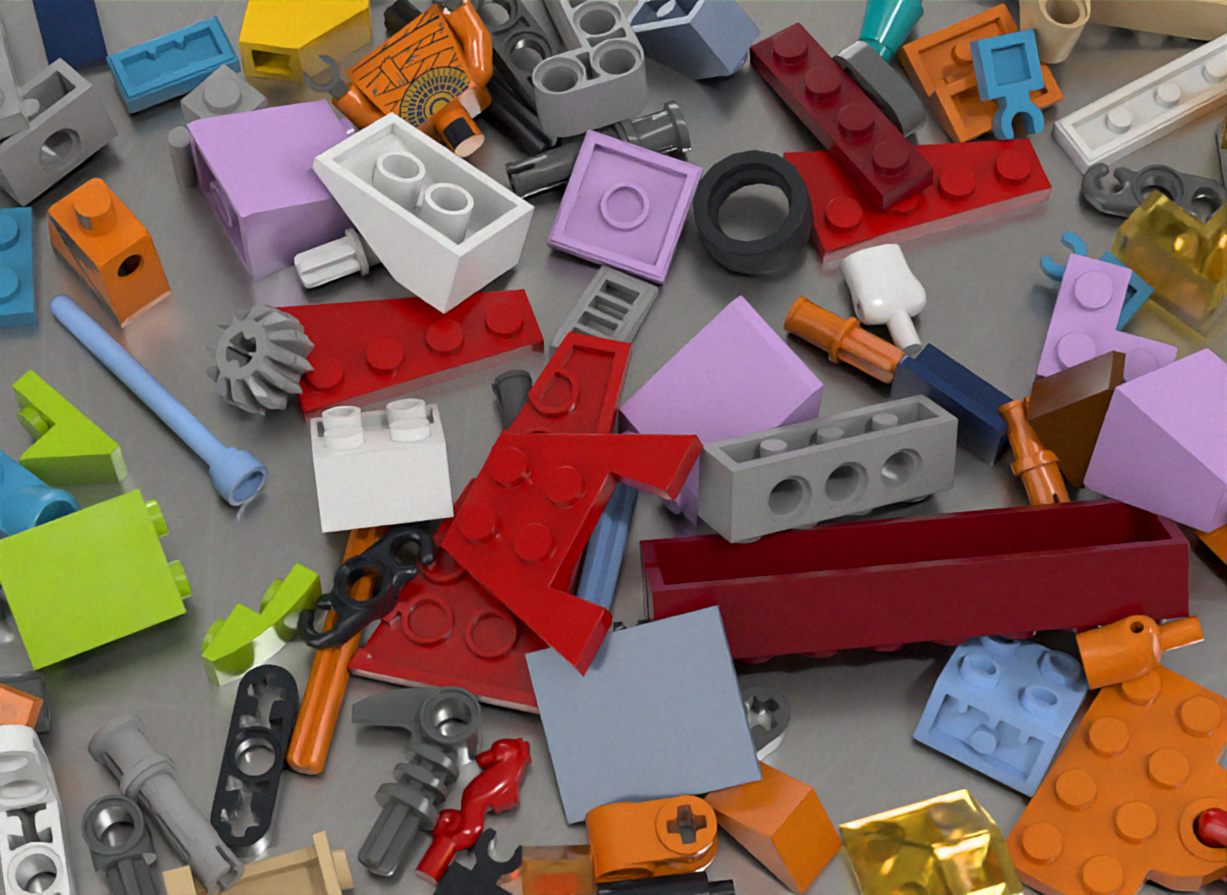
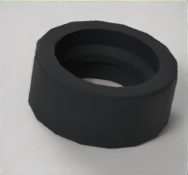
M750 150L729 155L715 163L699 181L693 199L694 220L702 241L715 260L733 271L748 274L775 271L794 260L808 243L814 224L812 201L806 183L793 164L775 153ZM766 184L780 188L788 199L789 214L778 230L763 239L751 241L732 239L725 235L719 225L718 212L730 194L744 186Z

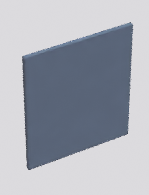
M718 605L607 633L584 677L552 648L525 654L568 824L585 821L587 812L606 804L618 802L638 803L680 795H697L763 779Z

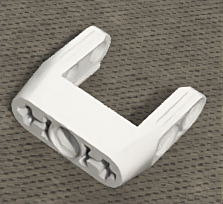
M13 724L0 726V855L6 895H78L68 824L49 760L36 732L31 727ZM38 811L35 813V825L41 842H31L24 828V825L28 824V813ZM41 872L56 874L54 883L47 890L40 893L25 891L28 881L34 875Z

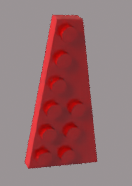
M568 332L528 392L529 399L509 429H504L502 433L612 434L632 357L631 343ZM472 477L453 505L454 517L445 518L433 535L437 547L434 563L425 566L419 562V558L417 559L418 575L414 580L405 584L394 609L380 619V624L364 648L359 647L346 667L350 674L414 688L437 690L446 686H457L471 692L479 702L540 714L525 654L551 647L455 562L440 546L476 480ZM581 555L562 589L565 593L572 595Z

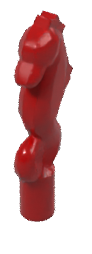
M522 737L517 739H499L492 743L490 750L475 756L478 767L486 770L475 777L463 790L461 810L444 809L439 813L440 818L434 829L430 832L434 840L414 870L421 879L430 884L438 885L457 852L472 847L482 834L486 812L494 809L495 813L498 814L520 805L519 795L521 787L519 784L525 773L526 766L532 763L530 756L531 746L528 741H523Z

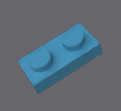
M32 206L0 209V328L38 325L36 219Z

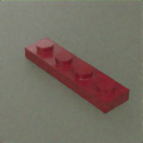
M799 22L751 45L749 48L751 65L882 211L933 185V167Z

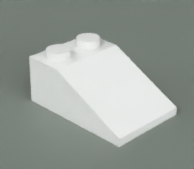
M393 112L314 158L313 170L395 281L443 314L518 264L535 207Z

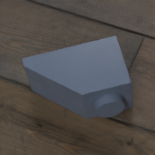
M640 0L627 18L643 49L644 56L693 80L716 76L727 77L738 71L747 61V51L761 32L736 0Z

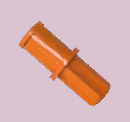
M800 296L794 302L784 322V331L793 333L828 352V359L836 364L843 360L883 383L893 382L896 365L905 355L903 350L860 328V321L857 318L850 317L848 320H845L816 305L805 296Z

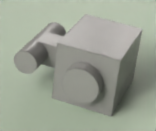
M225 64L221 65L180 101L186 128H174L167 136L178 184L183 187H192L198 183L187 124L198 119L268 108L267 98Z

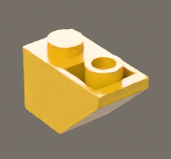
M248 0L238 41L244 76L303 83L305 82L304 71L312 78L330 67L318 55H328L337 63L369 44L373 36L370 0Z

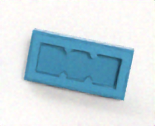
M217 16L106 57L108 69L130 114L194 90L223 64L235 73L241 72L239 59Z

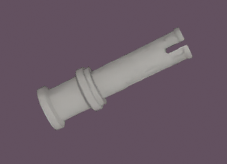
M132 713L122 714L104 724L90 740L88 752L95 762L106 764L119 780L120 794L133 800L138 807L142 806L152 817L181 858L190 865V868L209 895H217L219 890L223 893L233 887L244 874V864L226 846L217 831L182 790L180 784L176 781L175 763L169 755L164 753L158 754L143 735L145 727L140 718Z

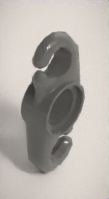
M1099 163L1089 168L1082 178L1081 188L1085 199L1101 212L1137 219L1145 225L1154 227L1165 226L1175 220L1197 224L1201 221V214L1194 208L1193 201L1196 198L1207 197L1214 200L1218 205L1216 212L1206 218L1207 226L1214 229L1227 222V190L1213 179L1181 173L1169 166L1160 164L1146 166L1139 172L1119 167L1115 168L1113 176L1121 184V191L1106 194L1097 188V182L1109 173L1107 164ZM1149 185L1162 186L1171 193L1173 202L1166 206L1152 205L1143 198L1141 190Z

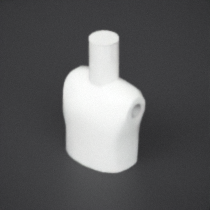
M885 244L863 249L847 256L841 262L840 269L850 289L852 303L858 320L865 325L886 324L895 346L903 350L905 355L911 356L920 351L922 344L911 317L922 313L927 303L926 293L921 283L911 272L900 246L897 244Z

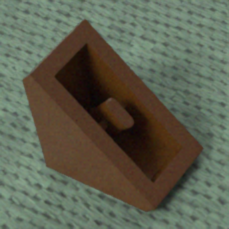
M1113 350L1033 382L1027 421L1046 449L1053 452L1059 459L1056 463L1072 486L1085 489L1086 485L1083 481L1115 387L1123 383L1125 353Z

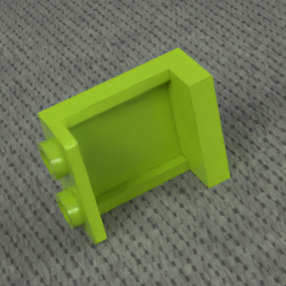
M138 488L0 540V583L34 671L186 613L182 600L193 596L180 560L177 559L168 563L159 538L169 535V531L156 498L144 502Z

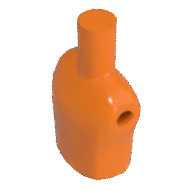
M1131 615L1109 625L1075 635L1090 690L1141 678L1159 665L1163 651L1204 641L1197 615L1157 625L1147 615Z

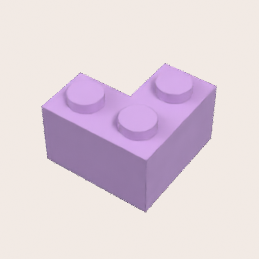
M1070 253L1033 382L1113 350L1126 354L1122 384L1175 361L1178 347L1116 330L1133 269Z

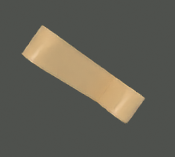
M1019 0L1020 31L1034 30L1039 61L1044 63H1058L1065 60L1071 53L1087 22L1212 41L1227 33V0Z

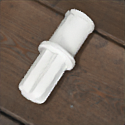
M353 228L345 230V237L297 254L294 258V263L300 281L306 288L311 289L357 271L362 276L369 274V267L381 263V260L361 233L355 232Z

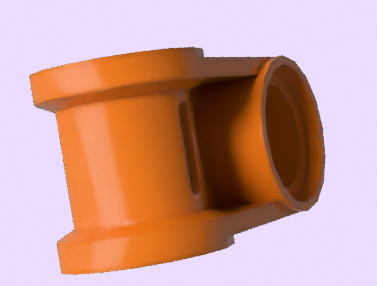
M680 795L638 803H611L596 807L587 812L585 816L595 883L703 871L714 861L718 852L717 818L714 810L705 800L694 795ZM692 826L696 842L683 844L679 828Z

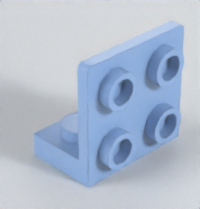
M1000 635L971 637L968 642L958 645L938 677L912 738L1033 798L1069 724L1089 689L1083 665H1080L1075 658L1067 653L1052 651L1028 638L1008 639Z

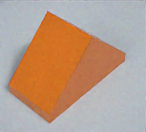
M759 761L763 776L762 780L708 792L703 797V800L713 808L717 823L796 895H802L843 846V843L813 787Z

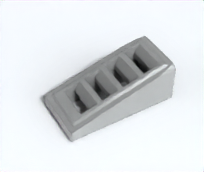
M603 264L557 331L549 346V361L568 332L631 343L658 295V287ZM609 286L635 297L636 300L632 304L605 291ZM600 303L626 315L621 320L596 308ZM590 320L614 330V333L610 336L587 326Z

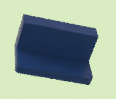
M930 343L926 345L915 359L909 355H904L897 363L890 398L899 400L923 394L958 418L956 443L992 467L1010 446L1007 436L1008 423L998 415L997 408L1014 400Z

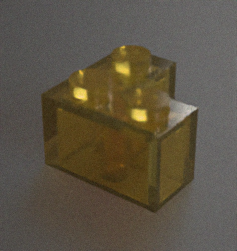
M1154 190L1118 228L1110 253L1127 267L1133 269V272L1155 289L1149 299L1205 338L1227 314V202L1204 224L1163 194Z

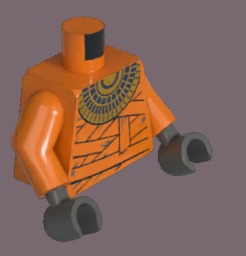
M432 0L443 2L446 8L443 10L435 3L347 70L345 73L351 80L350 82L345 83L339 78L338 64L328 55H318L333 69V77L327 84H317L305 71L303 72L304 81L308 87L317 92L328 91L333 96L332 104L360 131L393 112L439 144L444 141L449 150L460 158L472 154L484 142L485 137L473 121V118L486 109L492 101L486 84L493 76L492 37L470 0Z

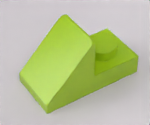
M30 369L12 385L20 407L16 417L26 431L37 440L20 456V465L49 486L118 483L128 475L120 445Z

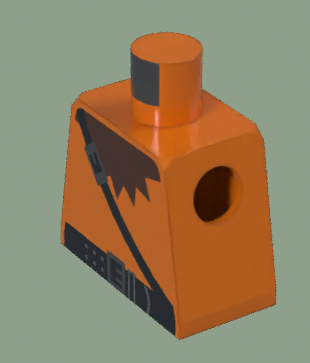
M92 178L49 208L47 219L51 246L54 253L121 328L172 294L148 230L102 179ZM125 261L127 272L130 275L119 277V266Z

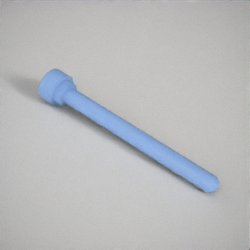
M60 294L52 299L50 303L52 314L210 466L209 475L213 478L212 486L232 506L241 505L262 488L268 476V469L250 451H239L236 447L227 448L70 296Z

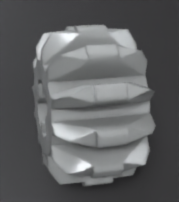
M256 303L251 310L236 308L232 325H217L221 337L218 344L206 348L215 360L205 373L216 383L215 392L221 395L224 401L250 413L264 414L268 408L285 410L288 393L303 394L299 381L302 374L314 370L305 358L315 345L304 334L305 326L300 324L297 318L286 312H281L270 305Z

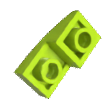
M296 562L285 580L278 578L267 589L260 605L261 615L238 602L226 620L220 618L215 621L208 630L201 646V652L203 653L201 656L208 680L221 687L242 677L251 669L260 666L284 647L298 633L297 622L300 612L304 609L312 610L314 613L317 611L315 602L322 595L319 574Z

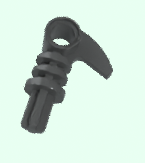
M446 686L437 690L402 688L372 695L352 705V723L399 726L408 729L412 734L409 744L403 751V755L409 763H398L392 771V775L398 783L381 784L374 796L376 802L383 810L358 852V861L368 870L386 876L394 873L417 829L433 830L440 815L432 803H444L449 795L443 783H455L460 775L457 767L469 763L480 752L483 743L481 708L476 697L464 688L457 686ZM448 718H459L469 725L464 732L454 736L443 735L435 729L441 721Z

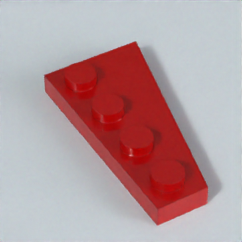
M1029 139L913 145L933 167V185L882 211L828 150L783 153V158L796 167L806 183L812 201L814 217L811 237L823 264L846 258L850 254L863 249L899 243L1047 201L1052 186Z
M525 289L474 293L445 314L423 301L420 297L274 307L297 318L300 324L305 326L304 334L315 345L305 358L314 370L302 374L299 384L303 394L296 393L306 424L310 423V418L322 417V413L330 408L340 406L361 408L544 353V338Z

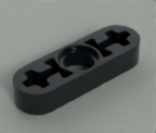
M265 664L257 666L248 671L239 683L211 810V825L226 846L238 858L252 857L261 853L268 847L275 832L288 769L286 754L300 709V697L296 681L288 670L278 665ZM275 686L278 687L280 698L283 700H276L271 705L269 715L271 729L259 726L261 710L258 699L253 696H264L267 692V687ZM253 745L266 746L275 754V761L272 767L261 775H248L237 767V760L241 752ZM241 791L253 794L250 805L254 822L259 824V826H249L245 830L244 836L236 837L234 836L231 824L226 821L239 819L243 806Z

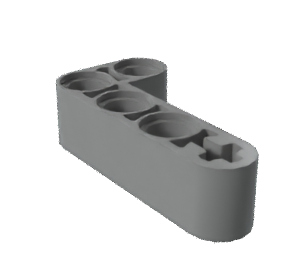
M543 0L568 52L541 61L532 73L538 121L542 130L552 136L569 137L587 132L588 129L594 130L640 114L646 108L649 100L643 49L618 0Z

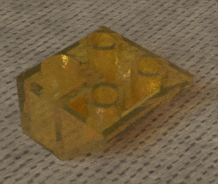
M968 789L839 826V833L862 895H1023L1024 893L1000 827Z

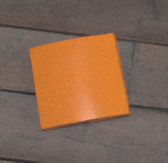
M1005 3L905 44L897 53L916 90L938 123L955 143L969 142L993 131V117L998 109L997 98L980 101L969 42L1019 32ZM1040 61L1045 88L1029 91L1030 101L1037 105L1040 110H1043L1061 102L1064 97L1046 63ZM1016 113L1012 118L1011 123L1016 122L1022 119L1023 117Z

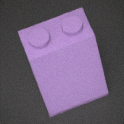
M326 99L198 119L187 124L200 191L254 283L295 264L294 258L297 254L345 237L346 229L353 228L355 232H359L312 168L315 157L356 134L347 117L338 119Z
M740 295L730 302L618 409V434H696L702 444H707L816 419L819 417L824 385ZM699 456L677 499L671 501L660 497L669 510L675 514L683 512L696 528L705 522L698 516Z
M1205 348L1115 387L1083 483L1091 491L1207 533L1227 524V364L1210 349Z

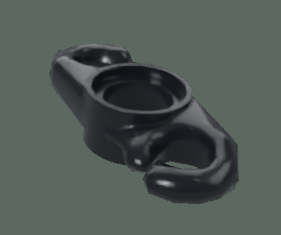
M414 525L397 527L387 532L363 553L346 560L335 574L334 587L320 595L315 602V606L319 611L332 610L338 614L336 624L331 630L318 633L313 626L314 612L304 609L300 612L297 622L300 639L307 646L321 651L340 648L371 622L389 614L399 600L400 588L405 583L414 580L419 573V569L415 564H399L395 559L397 552L403 545L411 542L416 543L420 547L419 562L422 565L429 566L434 563L437 550L434 538L425 529ZM369 574L383 577L382 588L373 598L365 601L351 598V589L354 583L361 577Z

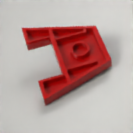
M501 433L440 546L455 562L584 677L613 622V616L603 606L563 592L562 589L619 482L674 501V499H677L704 446L696 434Z

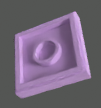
M588 129L548 237L547 246L600 265L604 264L620 272L663 286L691 209L699 181L702 178L703 168Z

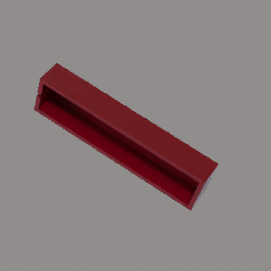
M1113 498L818 524L805 529L790 528L762 535L759 540L751 543H730L719 533L639 541L643 611L647 622L718 605L732 659L747 664L766 662L773 655L802 653L805 656L815 658L829 657L838 653L840 649L868 647L875 651H894L902 648L905 643L934 641L942 645H960L968 642L971 637L1000 635L1008 639H1025L1032 637L1037 631L1065 629L1070 632L1082 633L1102 627V625L1114 623L1131 615H1147L1157 625L1166 623L1167 619L1189 617V541L1173 520Z

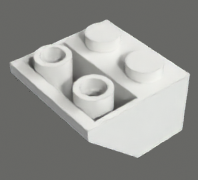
M400 399L387 404L386 410L361 412V409L355 406H340L325 410L322 413V417L310 418L313 463L322 533L454 517L446 442L437 403L425 405V401L421 399Z

